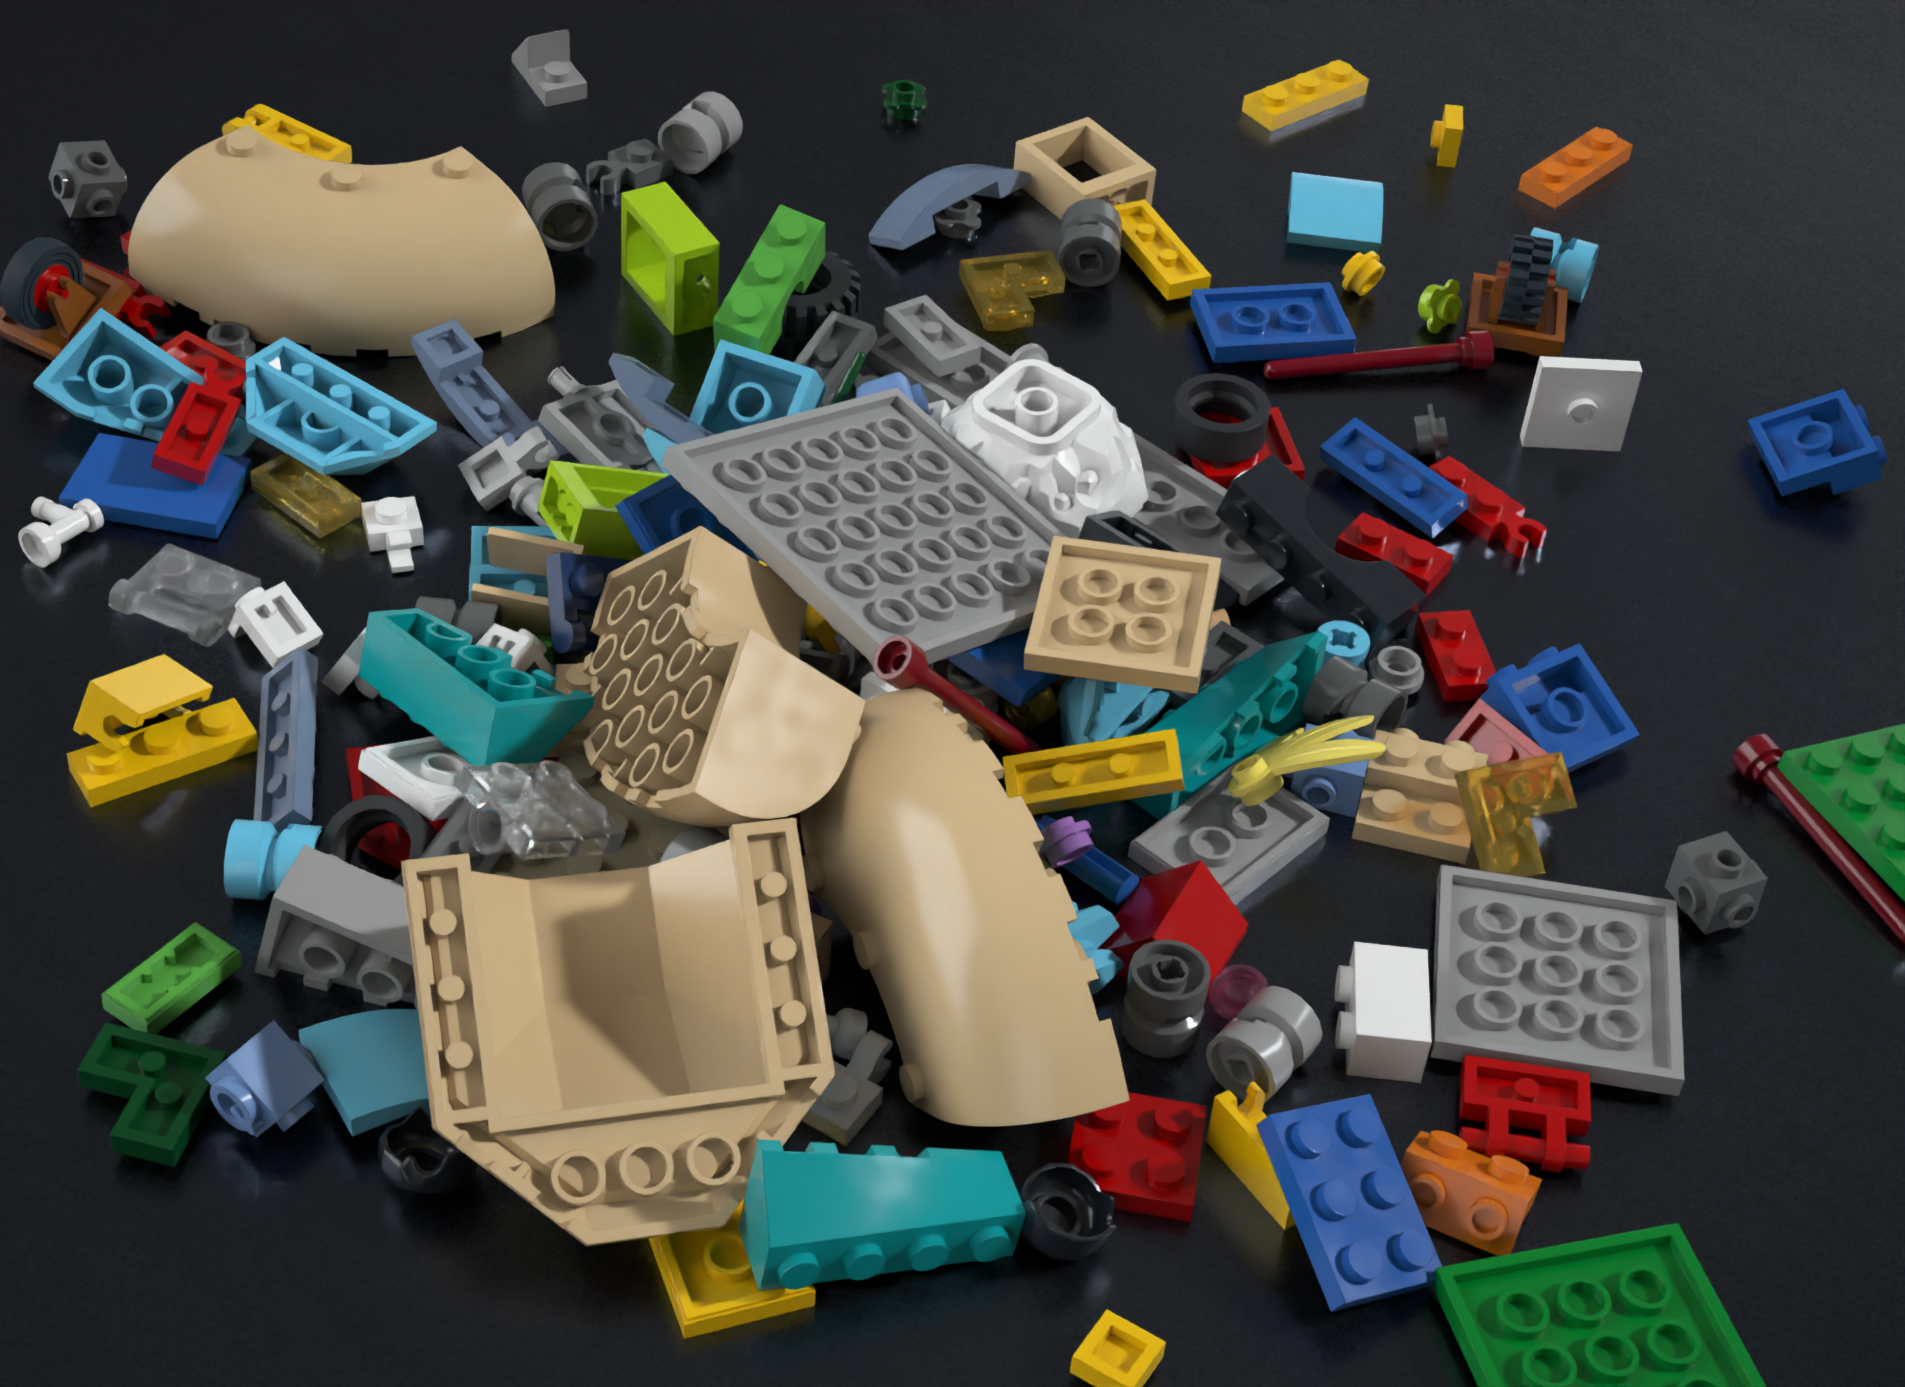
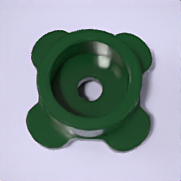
M897 80L894 83L890 82L882 85L881 92L886 95V98L883 99V106L886 108V112L894 118L903 120L913 119L919 116L921 110L927 107V100L923 98L925 87L919 83L910 80Z

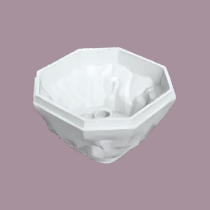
M1025 359L1015 362L983 389L977 390L968 397L965 404L950 410L943 418L942 428L1066 537L1078 539L1085 518L1088 515L1119 510L1132 518L1143 508V503L1149 499L1141 458L1132 429L1119 422L1116 408L1103 398L1096 388L1045 361Z

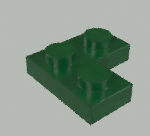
M106 1022L79 1065L77 1073L80 1087L130 1099L109 1134L113 1152L175 1167L212 1101L210 1097L211 1085L205 1077L223 1063L228 1056L227 1052Z

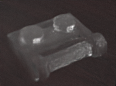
M168 543L129 580L125 578L120 579L114 584L109 594L108 604L112 610L122 614L131 615L135 612L188 633L191 641L209 647L228 630L236 611L234 607L236 602L247 592L261 587V579Z

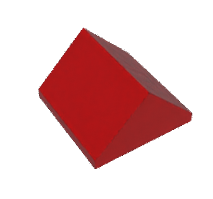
M1202 860L1139 879L1138 886L1128 896L1115 916L1120 927L1098 949L1111 950L1123 961L1125 966L1116 975L1127 979L1133 954L1144 944L1156 940H1175L1189 944L1201 952L1209 963L1211 977L1208 996L1246 934L1248 922Z

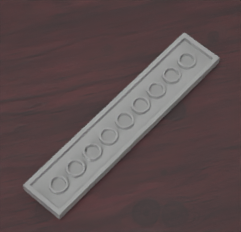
M960 326L981 346L979 364L937 377L891 332L877 339L866 354L863 363L883 376L894 372L903 373L911 385L921 383L928 403L946 400L950 410L965 404L968 397L974 392L983 389L1005 371L1011 356ZM1133 432L1141 458L1149 499L1143 503V508L1132 519L1189 554L1222 558L1220 578L1240 594L1239 603L1247 606L1284 580L1276 570L1270 567L1261 556L1215 514L1227 489Z

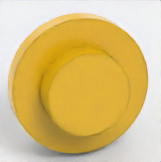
M1370 251L1365 255L1361 252L1355 254L1342 270V275L1345 276L1342 287L1347 292H1356L1359 296L1368 293L1385 272V267L1379 262L1380 256L1374 251Z

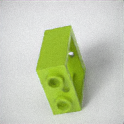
M666 182L621 193V274L673 336L713 326V319L718 312L720 243ZM700 276H704L701 281L696 282Z
M550 460L537 510L557 540L584 545L585 555L635 560L644 554L615 505L670 474Z

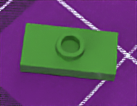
M194 922L101 994L103 1008L132 1029L157 1034L242 967L241 953L235 947L197 922Z

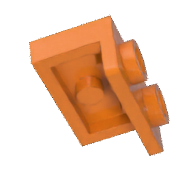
M1421 1130L1405 1151L1400 1166L1425 1226L1497 1256L1511 1254L1523 1220L1534 1203L1542 1179L1528 1174L1529 1169L1515 1159L1501 1155H1494L1490 1159L1468 1150L1467 1143L1456 1135L1438 1130L1431 1131L1429 1134Z

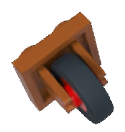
M37 237L25 243L13 255L5 269L0 287L2 304L0 308V337L53 361L100 308L115 317L133 292L125 281L82 262L78 253L65 243L53 238Z

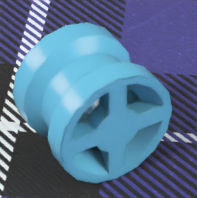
M1337 620L1326 622L1319 627L1317 631L1328 636L1322 666L1332 657L1339 655L1365 670L1364 659L1369 652L1370 637L1364 629L1357 624Z

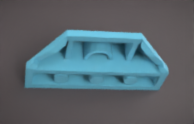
M285 337L246 359L247 431L323 475H364L400 456L437 431V422Z
M1080 677L1068 679L1063 684L1057 698V707L1060 709V735L1064 747L1141 734L1171 701V692L1165 689Z

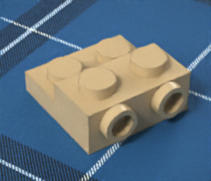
M1395 728L1389 732L1376 730L1374 742L1385 744L1386 749L1381 756L1369 760L1352 839L1466 864L1488 755L1475 752L1474 748L1464 741L1455 740L1443 745L1421 740L1416 733L1406 728Z

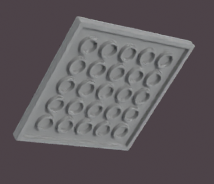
M898 388L667 447L661 466L687 492L697 498L717 517V520L723 526L729 528L745 543L759 560L766 563L792 588L795 594L803 598L825 618L836 632L843 635L858 649L872 666L878 647L886 639L895 635L905 636L921 647L925 652L928 664L1030 628L1053 535L1066 537Z

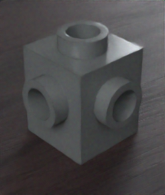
M106 141L59 143L48 178L51 182L54 196L60 199L69 218L115 216L121 198L127 191V176L124 169L119 167Z
M1725 831L1678 846L1665 888L1675 898L1680 909L1688 914L1706 935L1728 927L1738 928L1752 920L1758 911V905L1768 878L1763 874L1758 864L1751 860L1729 833Z

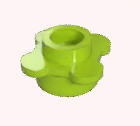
M1449 279L1445 286L1431 284L1423 291L1418 304V312L1420 318L1427 322L1429 332L1437 334L1446 324L1453 325L1458 321L1462 309V300L1458 296L1460 284L1457 280Z

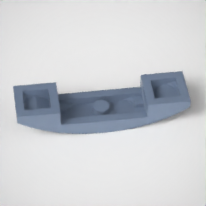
M963 164L937 171L912 185L885 210L868 235L870 244L904 250L935 233L932 217L935 213L972 194L1001 199L1032 183L1031 175L1020 170L982 164Z
M455 319L411 336V345L435 389L457 420L483 448L501 436L511 445L526 431L539 426L546 439H550L560 455L557 461L564 462L572 458V454L538 419L532 422L482 366L483 350ZM548 467L529 469L525 473L527 476H532L548 469Z
M617 353L612 354L608 362L622 390L636 409L661 433L677 444L715 435L665 403L675 385L674 383L634 357Z

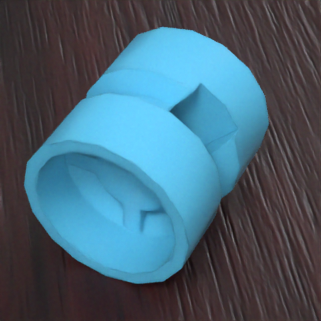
M1534 227L1530 236L1553 239L1554 245L1550 269L1556 270L1555 286L1568 288L1567 300L1581 303L1591 279L1599 245L1572 238L1568 243H1564L1560 234Z
M235 819L228 834L224 859V887L227 897L265 900L271 891L276 892L302 847L307 845L313 849H319L320 837L325 830L324 826L289 824L286 829L279 833L272 822Z

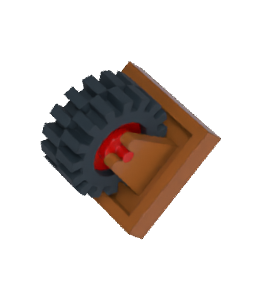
M1514 233L1508 252V260L1506 262H1498L1495 276L1474 272L1470 288L1466 332L1489 331L1494 348L1526 352L1529 355L1538 357H1561L1565 341L1568 288L1555 286L1556 270L1550 269L1553 255V239Z

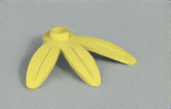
M1374 715L1340 719L1305 731V728H1300L1262 745L1252 756L1238 763L1231 771L1233 778L1229 782L1227 789L1231 796L1240 797L1245 806H1254L1267 800L1280 790L1284 784V780L1281 777L1282 774L1375 759L1385 752L1386 745L1360 739L1327 741L1345 732L1370 724L1374 720Z

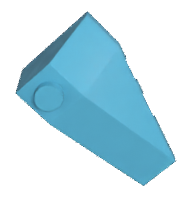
M100 308L33 382V385L38 391L76 417L160 442L190 382L202 385L203 377ZM243 404L240 406L239 415L220 451L221 454L245 457L260 440L259 437L247 431L246 406Z

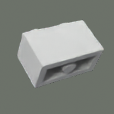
M1354 942L1349 966L1339 965L1335 983V1001L1345 1003V1012L1340 1011L1338 1014L1335 1044L1338 1049H1346V1075L1421 1083L1432 1043L1428 950Z

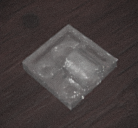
M551 760L526 764L496 762L492 765L464 766L455 785L473 805L469 817V835L473 846L482 855L517 853L523 860L612 854L618 852L626 835L620 826L607 814L606 807L593 799L574 779L571 770L559 762Z

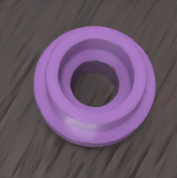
M1068 816L1044 828L1041 831L1044 841L1042 846H1040L1039 857H1047L1051 867L1057 868L1089 852L1094 847L1089 837V834L1092 832L1089 822L1085 820L1075 823L1073 817Z

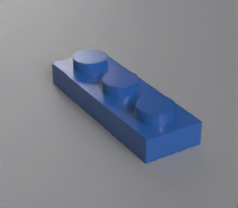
M1356 417L1320 446L1322 461L1431 538H1434L1468 508L1467 494Z

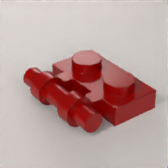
M1465 1055L1460 1070L1459 1119L1485 1122V1130L1462 1126L1459 1138L1467 1143L1468 1150L1490 1159L1494 1155L1506 1156L1517 1161L1539 1164L1540 1171L1561 1173L1563 1168L1587 1171L1590 1161V1146L1566 1142V1135L1586 1138L1591 1123L1590 1073ZM1509 1126L1541 1131L1542 1138L1508 1133Z

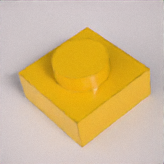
M1445 104L1442 121L1434 120L1430 147L1437 148V166L1451 168L1456 166L1463 133V106Z
M1106 1310L1073 1354L1070 1373L1095 1387H1143L1163 1359L1166 1342L1115 1313Z

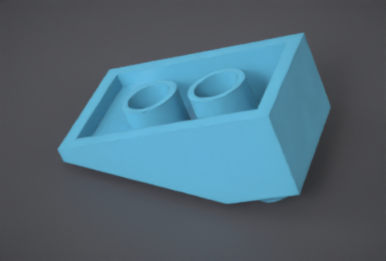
M720 339L689 418L716 435L820 408L828 388L815 369Z

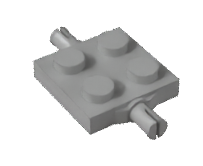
M563 366L555 368L550 373L547 379L548 383L564 398L544 405L538 421L581 464L614 468L628 465L633 470L644 468L648 472L664 473L651 455L643 439L647 427L655 430L658 429L636 409L617 380L602 385L585 386L575 380Z

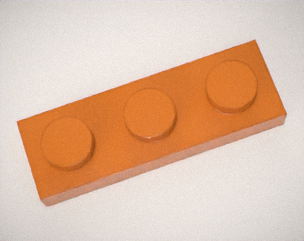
M1596 126L1521 174L1518 190L1555 209L1628 161L1633 144L1617 137L1614 132L1608 129H1601Z

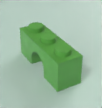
M780 204L713 319L715 351L721 339L768 355L771 353L782 333V318L793 290L805 293L825 257V222Z

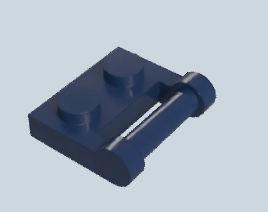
M557 552L545 556L553 648L558 653L577 655L582 650L596 651L600 636L591 632V628L584 627L578 621V615L595 616L608 573L633 560Z

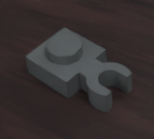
M646 138L632 141L626 146L608 152V161L598 160L586 166V182L593 184L600 181V193L603 196L615 194L620 190L621 185L626 183L634 189H638L673 175V159Z

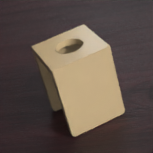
M489 527L486 535L489 561L492 566L547 577L545 556L557 552L585 555L584 545ZM478 583L472 585L470 592L472 601L501 605L503 627L515 630L525 629L531 633L551 634L548 598Z

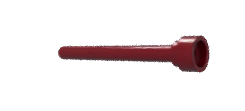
M1489 331L1466 332L1464 337L1457 338L1455 343L1273 360L1264 365L1263 373L1269 380H1281L1457 362L1460 367L1467 366L1470 371L1490 369L1494 360V345Z
M902 635L889 637L878 647L873 658V670L880 679L896 689L917 687L931 692L943 700V707L953 714L959 713L968 724L1014 755L1047 750L928 667L924 650L907 637Z
M1758 734L1743 742L1733 754V765L1747 781H1755L1758 785H1766L1899 940L1905 944V909L1839 833L1777 768L1783 755L1780 748L1767 734Z

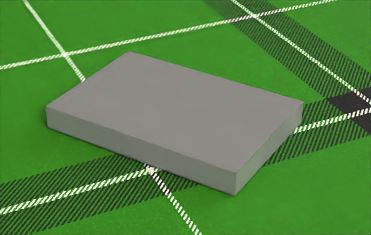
M1240 759L1131 841L1128 857L1152 874H1158L1202 860L1234 905H1237L1325 835L1330 818L1284 787H1281L1273 796L1257 805L1245 806L1240 797L1231 796L1227 789L1229 782L1233 778L1231 774L1232 769L1243 761Z

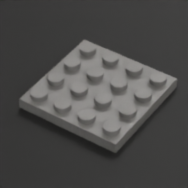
M1441 865L1437 879L1430 1057L1463 1062L1465 1055L1579 1071L1590 1073L1591 1083L1679 1096L1685 1077L1677 901Z

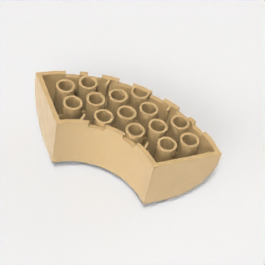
M245 125L199 147L176 163L159 180L147 196L135 219L129 239V275L162 300L174 307L181 303L199 312L200 320L212 326L218 322H237L247 327L249 335H252L257 342L271 345L285 337L294 343L311 345L312 353L356 357V349H388V357L415 356L416 353L411 345V336L452 319H455L474 340V338L495 332L504 337L529 328L554 316L555 284L552 267L544 243L533 220L512 190L494 172L462 146L434 157L406 163L387 165L347 164L323 160L292 151L259 134L249 125Z
M702 526L608 573L591 628V632L600 636L595 653L591 652L585 657L583 672L592 677L591 690L587 689L585 693L595 697L593 708L580 720L581 724L590 728V735L583 742L586 757L591 767L601 772L602 777L600 781L608 790L643 810L670 821L702 827L723 828L731 827L732 824L776 820L809 808L832 788L845 767L852 745L861 734L859 722L866 700L800 660V640L806 625L804 617L808 603L795 594L792 588L778 574Z
M917 687L905 688L882 694L866 701L859 722L861 734L852 745L849 757L838 780L819 801L800 812L802 838L806 853L805 856H802L807 889L814 893V897L830 907L842 921L853 938V947L858 963L864 970H870L877 985L904 1065L899 1068V1078L905 1097L915 1107L935 1118L967 1126H1012L1040 1123L1073 1117L1130 1101L1111 1018L1103 1021L1098 1020L1089 990L1090 981L1099 979L1093 958H1087L1079 941L1072 938L1067 925L1078 920L1072 900L1060 873L1048 876L1038 855L1044 838L1021 795L1008 798L998 779L1003 778V766L983 740L973 742L971 736L967 733V721L959 713L949 716L943 713V700L931 692Z

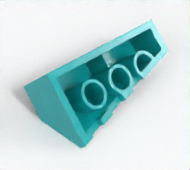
M419 608L369 612L359 676L378 690L381 697L392 701L406 712L413 722L422 725L439 738L442 745L454 750L472 764L473 769L480 774L499 777L506 775L511 770L534 768L593 708L595 697L579 689L572 691L569 695L556 690L557 678L540 669L532 671V674L529 675L526 672L511 667L512 655L498 648L471 645L472 635Z
M1317 631L1268 644L1248 659H1240L1229 673L1215 683L1205 684L1194 698L1177 710L1171 709L1166 712L1159 722L1145 733L1169 729L1176 730L1185 790L1130 800L1158 820H1161L1237 761L1252 756L1262 745L1297 730L1309 721L1302 716V706L1309 686L1322 667L1328 636Z
M758 1139L738 1229L759 1291L779 1288L800 1289L814 1283L842 1279L864 1280L878 1274L913 1269L928 1271L942 1265L970 1261L991 1262L1001 1257L1012 1256L1023 1226L1026 1211L1001 1151L926 1148L917 1157H903L897 1153L895 1146L871 1145L866 1155L839 1154L835 1143L810 1142L806 1152L784 1151L780 1140Z

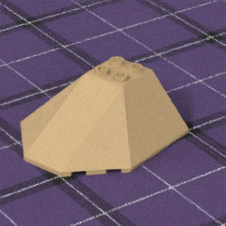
M796 818L732 824L729 830V840L648 867L531 880L471 871L469 853L401 861L432 1129L586 1247L722 1228L745 1197L758 1139L780 1140L783 1146L835 1076Z

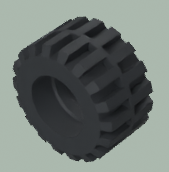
M825 251V257L805 293L803 294L795 290L791 293L782 318V333L769 355L794 363L832 310L859 319L860 276L857 271L853 270V265L848 260H841L840 255L832 251ZM746 259V260L742 263V269H743V267H744V265H745V263L747 262L748 259Z

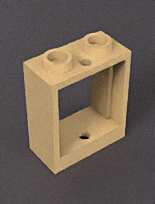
M1089 117L1016 141L1013 169L1030 173L1032 183L1022 187V189L1061 220L1069 206L1077 201L1089 198L1109 202L1112 206L1146 199L1152 205L1156 169ZM1083 160L1102 176L1081 183L1062 167Z

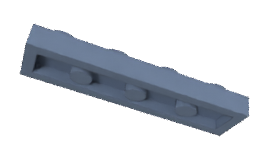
M301 646L262 677L254 821L272 822L279 833L286 829L289 824L309 825L314 812L312 800L313 777L315 774V735L317 731L318 657Z

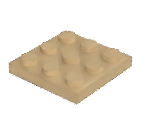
M1053 535L1024 651V670L1197 694L1219 583L1222 558Z

